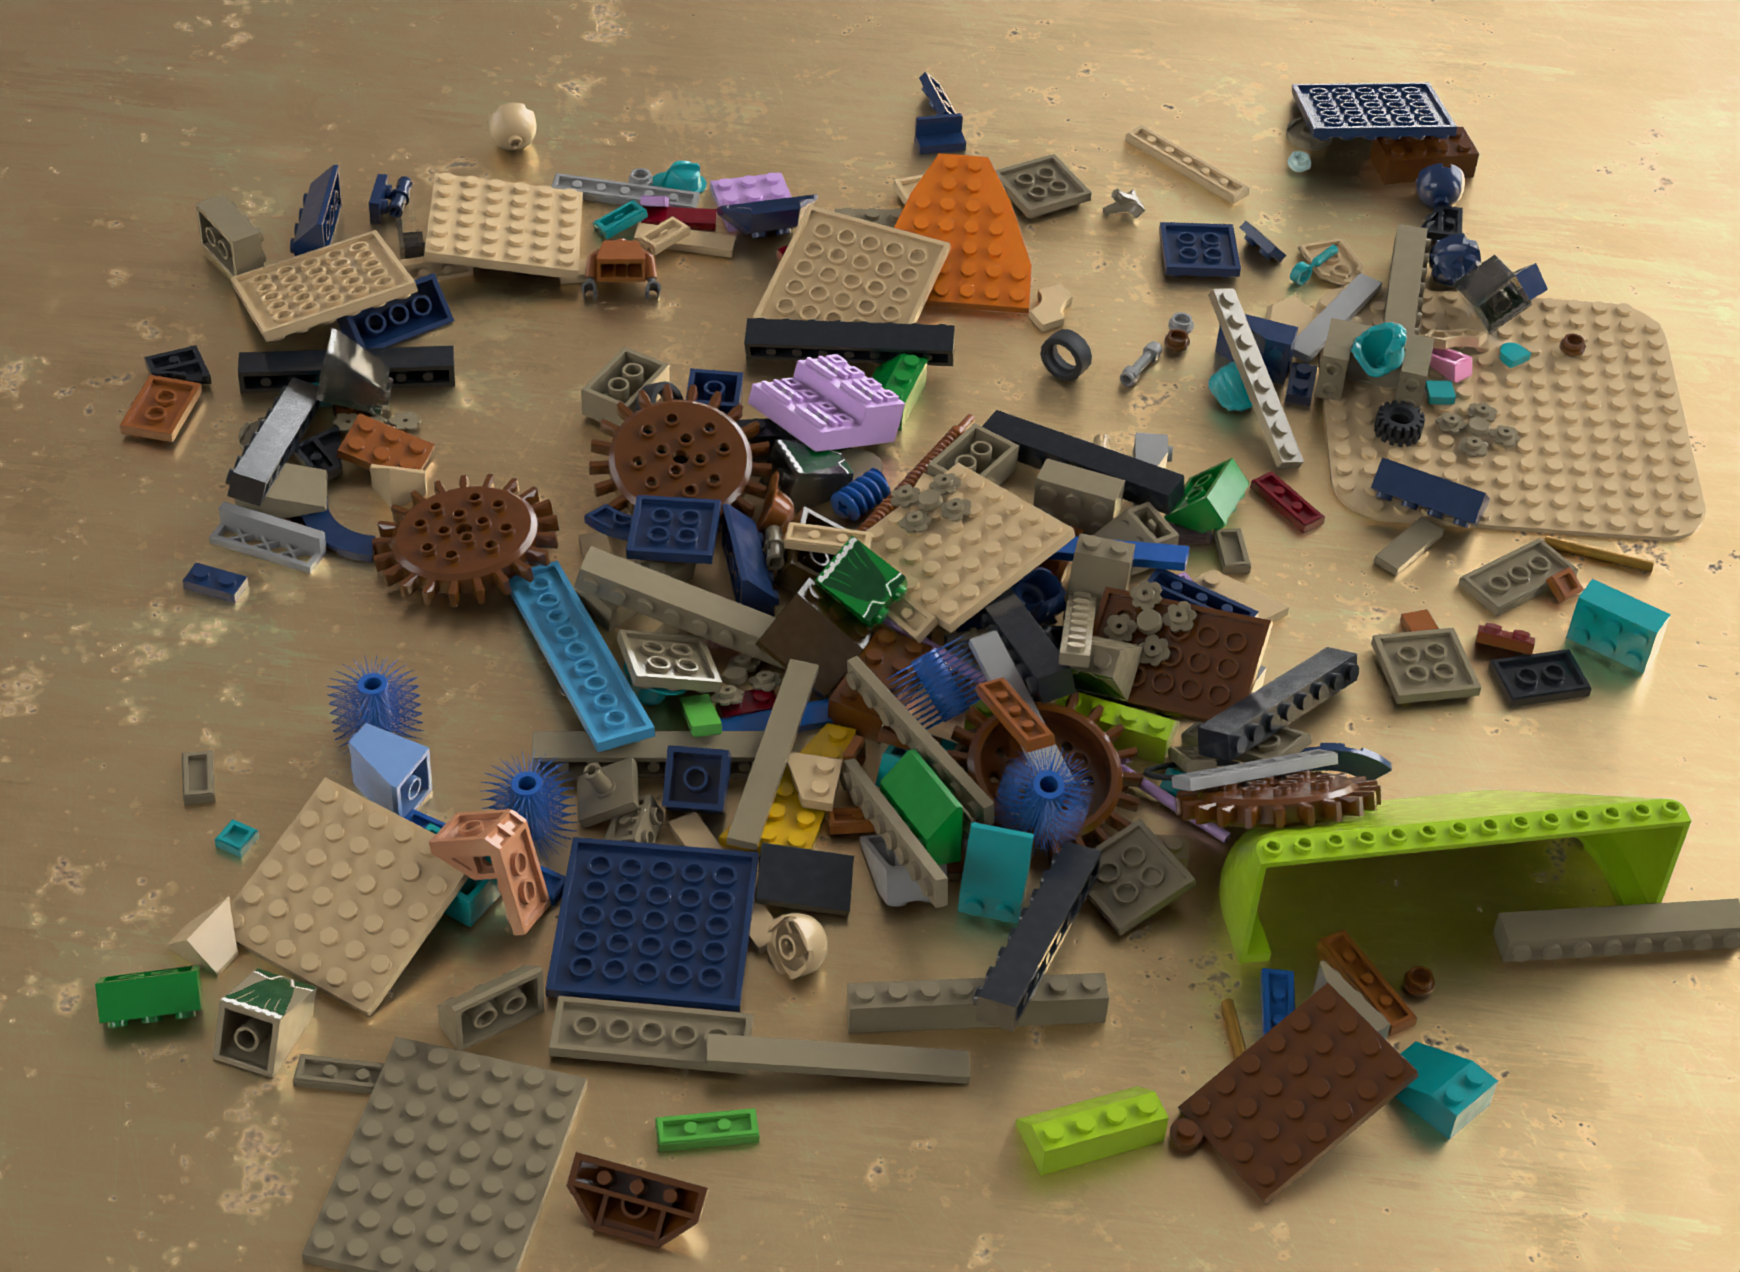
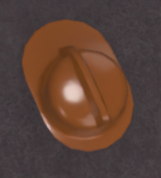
M776 471L769 482L762 513L756 528L759 532L761 529L766 530L769 526L776 525L780 527L779 530H783L784 535L789 522L793 519L794 505L791 499L777 488L779 474Z

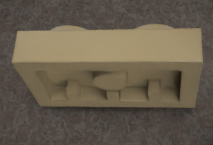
M652 794L639 796L638 810L612 818L604 840L655 844L659 829L664 821V813Z

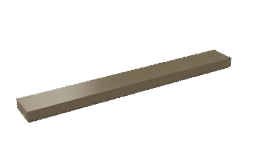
M790 659L728 832L727 844L757 851L819 671V665Z
M708 1033L706 1038V1067L959 1084H969L970 1081L969 1050Z

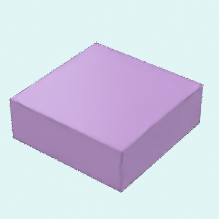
M642 195L640 205L669 207V198L666 196Z

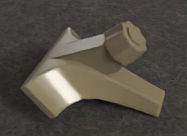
M1119 189L1114 190L1111 197L1116 202L1103 208L1105 216L1118 212H1129L1137 218L1146 211L1134 189L1128 194Z

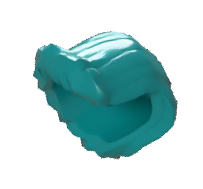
M1393 322L1374 325L1355 338L1352 343L1351 353L1354 354L1356 360L1370 377H1383L1402 365L1405 357L1404 346L1406 344L1407 331L1401 324Z
M1234 361L1227 363L1210 377L1208 387L1222 407L1232 412H1244L1248 408L1253 407Z

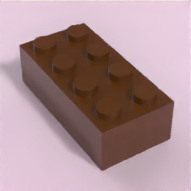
M1457 126L1456 136H1449L1446 139H1439L1434 136H1425L1424 139H1414L1411 136H1401V139L1378 137L1372 142L1369 157L1384 185L1416 182V179L1419 177L1418 173L1422 169L1443 163V167L1451 168V165L1457 166L1462 170L1464 178L1474 177L1479 152L1464 127Z
M880 626L859 658L898 700H901L917 690L921 684L900 695L897 694L920 681L919 677L897 689L895 688L917 676L916 672L894 684L891 683L913 671L914 668L910 667L892 678L889 677L911 665L910 662L931 651L933 646L923 642L918 643L913 638ZM845 675L829 698L828 718L833 720L834 725L856 729V735L881 744V742H877V738L884 724L879 714L873 708H869L866 705L863 697L857 690L850 688ZM913 695L901 700L900 702L903 705L908 703L913 697Z

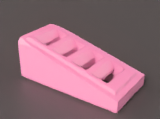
M1433 348L1430 367L1447 379L1457 383L1472 375V357L1449 348L1446 350Z

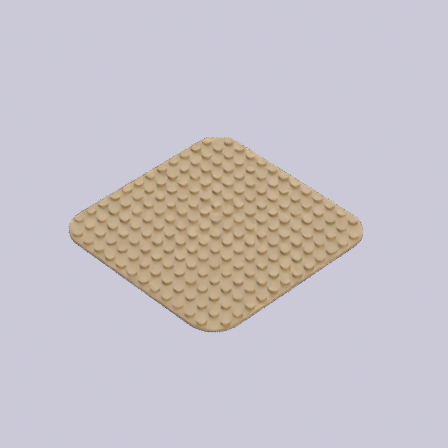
M1349 284L1324 294L1316 304L1315 313L1317 316ZM1381 287V290L1350 322L1370 326L1382 324L1388 287ZM1424 289L1422 315L1419 325L1420 336H1424L1431 329L1456 330L1462 327L1487 332V341L1479 348H1449L1472 357V375L1455 383L1429 366L1426 381H1451L1456 395L1455 404H1429L1424 389L1420 405V413L1423 412L1425 415L1420 440L1418 439L1416 444L1412 443L1411 446L1407 447L1403 443V447H1398V443H1394L1393 446L1389 445L1388 440L1384 443L1381 441L1382 437L1378 438L1376 432H1374L1379 407L1381 405L1384 406L1385 402L1392 403V400L1395 399L1396 389L1345 379L1340 401L1323 398L1330 480L1333 492L1347 508L1373 520L1413 524L1422 516L1438 526L1460 527L1453 524L1454 519L1444 516L1442 520L1427 515V509L1418 507L1417 511L1401 506V500L1392 498L1391 502L1376 497L1377 492L1373 491L1371 486L1382 457L1485 492L1490 498L1489 504L1477 527L1470 525L1469 528L1674 541L1695 533L1701 527L1705 518V501L1666 335L1659 322L1626 303L1614 304L1601 301L1588 302L1574 299L1533 298L1529 301L1531 303L1528 307L1524 306L1521 312L1517 311L1514 317L1508 318L1507 322H1502L1498 328H1493V332H1489L1485 327L1478 303V296L1464 302L1461 298L1468 293ZM1574 333L1582 336L1586 345L1585 352L1582 355L1571 357L1561 351L1559 345L1565 335ZM1509 342L1517 343L1531 353L1530 360L1516 367L1509 368L1499 359L1500 347ZM1324 348L1318 353L1319 367L1321 365ZM1472 403H1486L1497 410L1495 420L1489 422L1490 430L1497 429L1499 425L1513 427L1518 431L1517 435L1520 436V441L1515 443L1513 447H1506L1503 444L1494 443V438H1491L1489 434L1478 436L1488 444L1487 455L1470 457L1467 453L1459 451L1458 445L1461 443V438L1475 435L1469 433L1467 429L1459 430L1457 434H1453L1450 431L1442 432L1438 429V424L1435 421L1437 417H1441L1442 413L1449 412L1461 416L1462 421L1467 425L1471 419L1468 416L1469 405Z

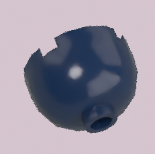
M1443 163L1427 166L1418 173L1416 190L1424 205L1435 209L1438 205L1453 206L1461 199L1465 180L1462 170L1457 166L1451 165V168L1443 167Z

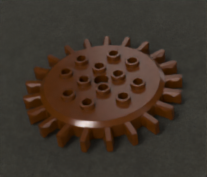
M666 384L662 392L663 401L652 404L644 390L638 391V403L642 409L635 413L620 401L617 404L616 414L624 421L621 426L604 418L601 420L600 431L613 437L612 442L592 439L591 452L609 456V460L589 461V475L609 474L610 479L594 484V494L596 497L615 492L617 498L608 503V505L618 511L627 508L632 512L631 515H633L637 495L721 500L719 522L722 524V504L731 505L751 519L754 516L755 506L743 499L745 494L765 499L767 486L751 481V476L771 477L772 464L754 463L752 458L769 455L770 445L768 441L749 444L747 439L759 434L760 424L758 421H755L742 428L738 426L736 422L743 416V406L740 403L725 414L718 410L721 406V392L716 391L707 405L696 402L698 396L696 385H690L687 391V400H673V391L670 385ZM706 428H712L713 431L709 432V431H706L705 429H706ZM650 430L652 433L646 434L644 431ZM687 439L690 440V442L684 443L681 440ZM726 448L728 451L722 452L719 449ZM659 450H662V451H666V453H665V454H660V453H658V451H659ZM678 455L685 456L688 459V461L684 464L676 463L673 460V458ZM697 459H700V460H704V462H703V463H697L696 460H697ZM638 461V462H641L642 464H641V465H635L634 462ZM676 470V471H679L680 473H679V474H673L672 471ZM710 480H717L718 483H711ZM654 482L656 485L650 486L647 483ZM692 491L694 494L688 495L685 492Z
M487 474L482 486H471L467 475H461L459 481L460 488L447 491L440 480L434 482L435 495L427 499L415 490L410 493L414 506L410 510L395 504L391 506L393 520L398 523L378 522L380 537L384 538H372L377 572L382 571L387 587L400 582L401 596L405 599L417 589L422 588L424 605L429 606L438 593L448 594L451 607L458 606L461 593L474 592L475 598L479 604H482L486 600L485 589L496 585L505 595H509L512 593L509 582L510 578L517 575L528 582L533 581L532 567L528 564L535 563L548 566L550 560L548 550L546 549H558L559 544L556 531H559L557 515H553L551 501L546 499L539 502L538 490L534 486L524 493L517 495L520 490L516 478H512L503 489L496 488L493 474Z
M1078 692L1068 696L1065 706L1051 703V701L1042 704L1041 701L1034 702L1044 723L1055 735V744L1060 753L1062 752L1063 759H1066L1065 763L1071 757L1072 760L1067 765V767L1071 766L1069 768L1071 770L1070 773H1072L1071 775L1079 772L1078 774L1083 773L1084 775L1075 780L1083 778L1082 780L1089 779L1088 781H1094L1091 782V786L1082 783L1080 784L1081 787H1077L1081 789H1094L1086 790L1090 791V793L1077 791V793H1083L1078 794V796L1091 795L1082 797L1086 798L1084 800H1090L1089 802L1081 801L1086 802V805L1083 806H1087L1089 811L1084 817L1083 825H1077L1080 828L1079 832L1069 831L1066 828L1072 837H1062L1060 834L1063 842L1060 843L1058 840L1057 843L1052 833V841L1050 839L1049 842L1047 837L1045 842L1043 828L1041 841L1038 834L1039 845L1035 835L1031 859L1034 855L1036 839L1037 848L1041 849L1042 844V849L1046 848L1048 850L1050 867L1054 853L1060 852L1065 841L1085 846L1084 841L1091 838L1098 846L1110 838L1102 829L1106 824L1118 832L1131 824L1130 821L1114 811L1116 806L1137 812L1141 803L1140 798L1121 792L1122 786L1140 787L1143 781V773L1122 772L1121 764L1130 763L1135 760L1138 754L1137 748L1133 747L1116 751L1112 743L1121 737L1124 726L1118 724L1103 732L1096 724L1101 719L1104 707L1099 704L1091 710L1087 717L1075 711L1079 702ZM972 705L968 709L965 718L978 728L976 734L956 725L951 736L952 740L969 747L968 753L948 749L947 753L960 767H964V771L994 802V809L1011 807L997 805L1002 804L999 802L1002 799L996 800L998 796H1001L998 790L1003 785L1000 782H1004L1002 779L1005 775H1007V778H1010L1008 774L1013 776L1009 768L1013 767L1021 771L1014 762L1018 761L1020 763L1021 761L1023 763L1024 761L1025 763L1026 757L1022 753L1023 750L1020 744L995 715L987 718ZM1066 746V747H1068L1071 751H1070V752H1066V751H1064V750L1062 751V748H1061V747ZM997 753H1004L1006 757L1001 758L997 755ZM994 777L999 782L993 783L989 780V778ZM1060 806L1063 810H1068L1066 806ZM994 810V817L1005 816L1006 814L1000 811L1006 810ZM1007 817L994 818V824L991 826L1015 830L1020 823L1008 827L1009 825L1005 823L1010 820H1007Z
M1310 769L1195 791L1178 790L1177 796H1175L1176 815H1181V820L1183 821L1196 819V824L1198 825L1212 822L1222 828L1235 826L1246 827V829L1254 827L1284 828L1299 825L1310 826L1326 821L1338 822L1342 821V817L1347 815L1364 816L1363 810L1376 811L1377 805L1382 804L1381 785H1378L1377 780L1366 781V776L1347 778V773L1310 772Z

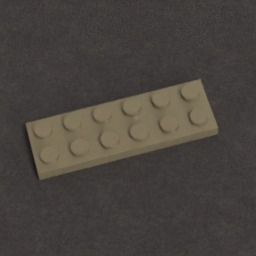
M558 996L548 1047L549 1056L746 1074L747 1070L706 1067L707 1033L751 1036L753 1014Z

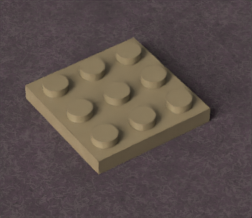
M1055 154L995 170L1008 197L1027 218L1037 217L1091 201L1092 192Z
M1454 628L1373 635L1371 645L1397 704L1480 695L1481 685Z
M619 629L617 641L634 686L644 689L652 687L667 688L672 691H679L681 689L695 690L700 693L720 692L722 680L704 638L695 635Z
M1138 819L1094 848L1101 851L1099 876L1087 898L1121 936L1195 887L1196 881L1141 819Z

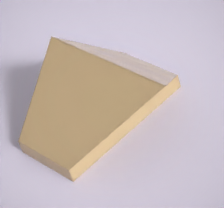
M371 464L370 466L372 489L390 507L394 504L402 506L411 502L410 493L414 490L422 496L427 493L426 470Z
M229 896L190 921L167 944V949L195 965H200V968L216 977L238 956Z

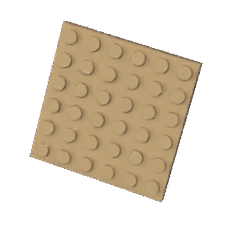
M435 173L424 261L577 280L583 192L574 189H556L546 185L533 186L523 182L509 183L499 179L486 180L478 179L475 176L462 177L450 173Z
M808 205L752 318L814 319L818 321L841 320L844 322L867 321L870 323L893 322L899 324L916 323L948 256L950 243Z
M377 230L230 277L235 291L266 342L270 340L279 341L288 334L294 332L303 333L310 330L313 326L330 324L337 318L346 315L354 316L359 314L361 310L370 307L378 308L385 305L388 301L405 299L410 297L412 293L418 292L416 282Z
M960 463L954 465L944 474L954 473L957 478L961 479L962 485L956 488L955 493L943 495L942 503L948 502L953 498L970 500L971 513L968 516H963L957 522H953L949 518L944 519L942 518V511L939 506L934 510L927 511L928 516L932 518V522L928 525V529L925 532L918 533L915 531L907 533L905 529L900 527L899 521L905 518L908 512L923 510L917 503L911 504L908 508L899 506L866 531L873 532L870 550L906 577L908 584L906 586L908 588L906 594L935 616L939 621L938 625L950 633L1075 538L1072 527ZM929 485L923 488L920 493L930 489Z
M325 777L230 905L236 944L305 983L317 987L318 990L370 1018L469 877L431 853L428 842L436 834Z

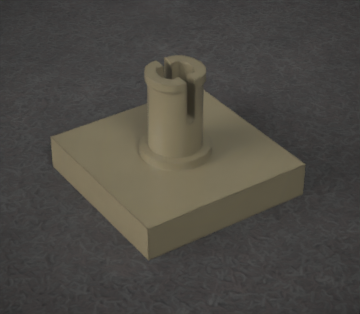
M633 757L604 767H600L596 762L590 763L584 768V774L577 776L578 822L583 828L639 809L637 763Z

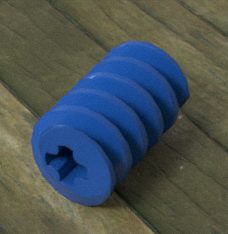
M872 467L862 476L850 482L846 487L835 492L831 496V506L839 517L856 521L860 515H865L875 505L882 503L890 495L891 491L882 472Z

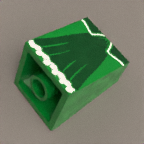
M854 536L849 538L815 579L817 585L821 586L823 590L869 628H872L875 623L881 624L889 614V606L894 601L899 602L908 590L906 588L908 585L906 577Z

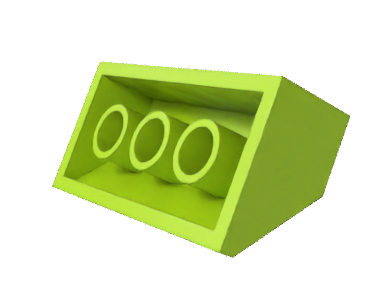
M1078 692L1079 702L1075 711L1087 717L1091 710L1099 704L1104 707L1101 719L1096 724L1103 732L1118 724L1124 726L1121 737L1112 743L1116 751L1136 747L1138 751L1136 757L1158 764L1164 763L1168 754V748H1170L1180 721ZM1068 696L1057 699L1055 704L1065 706Z
M1136 1086L1016 1119V1125L1042 1176L1164 1142L1169 1117L1155 1091Z

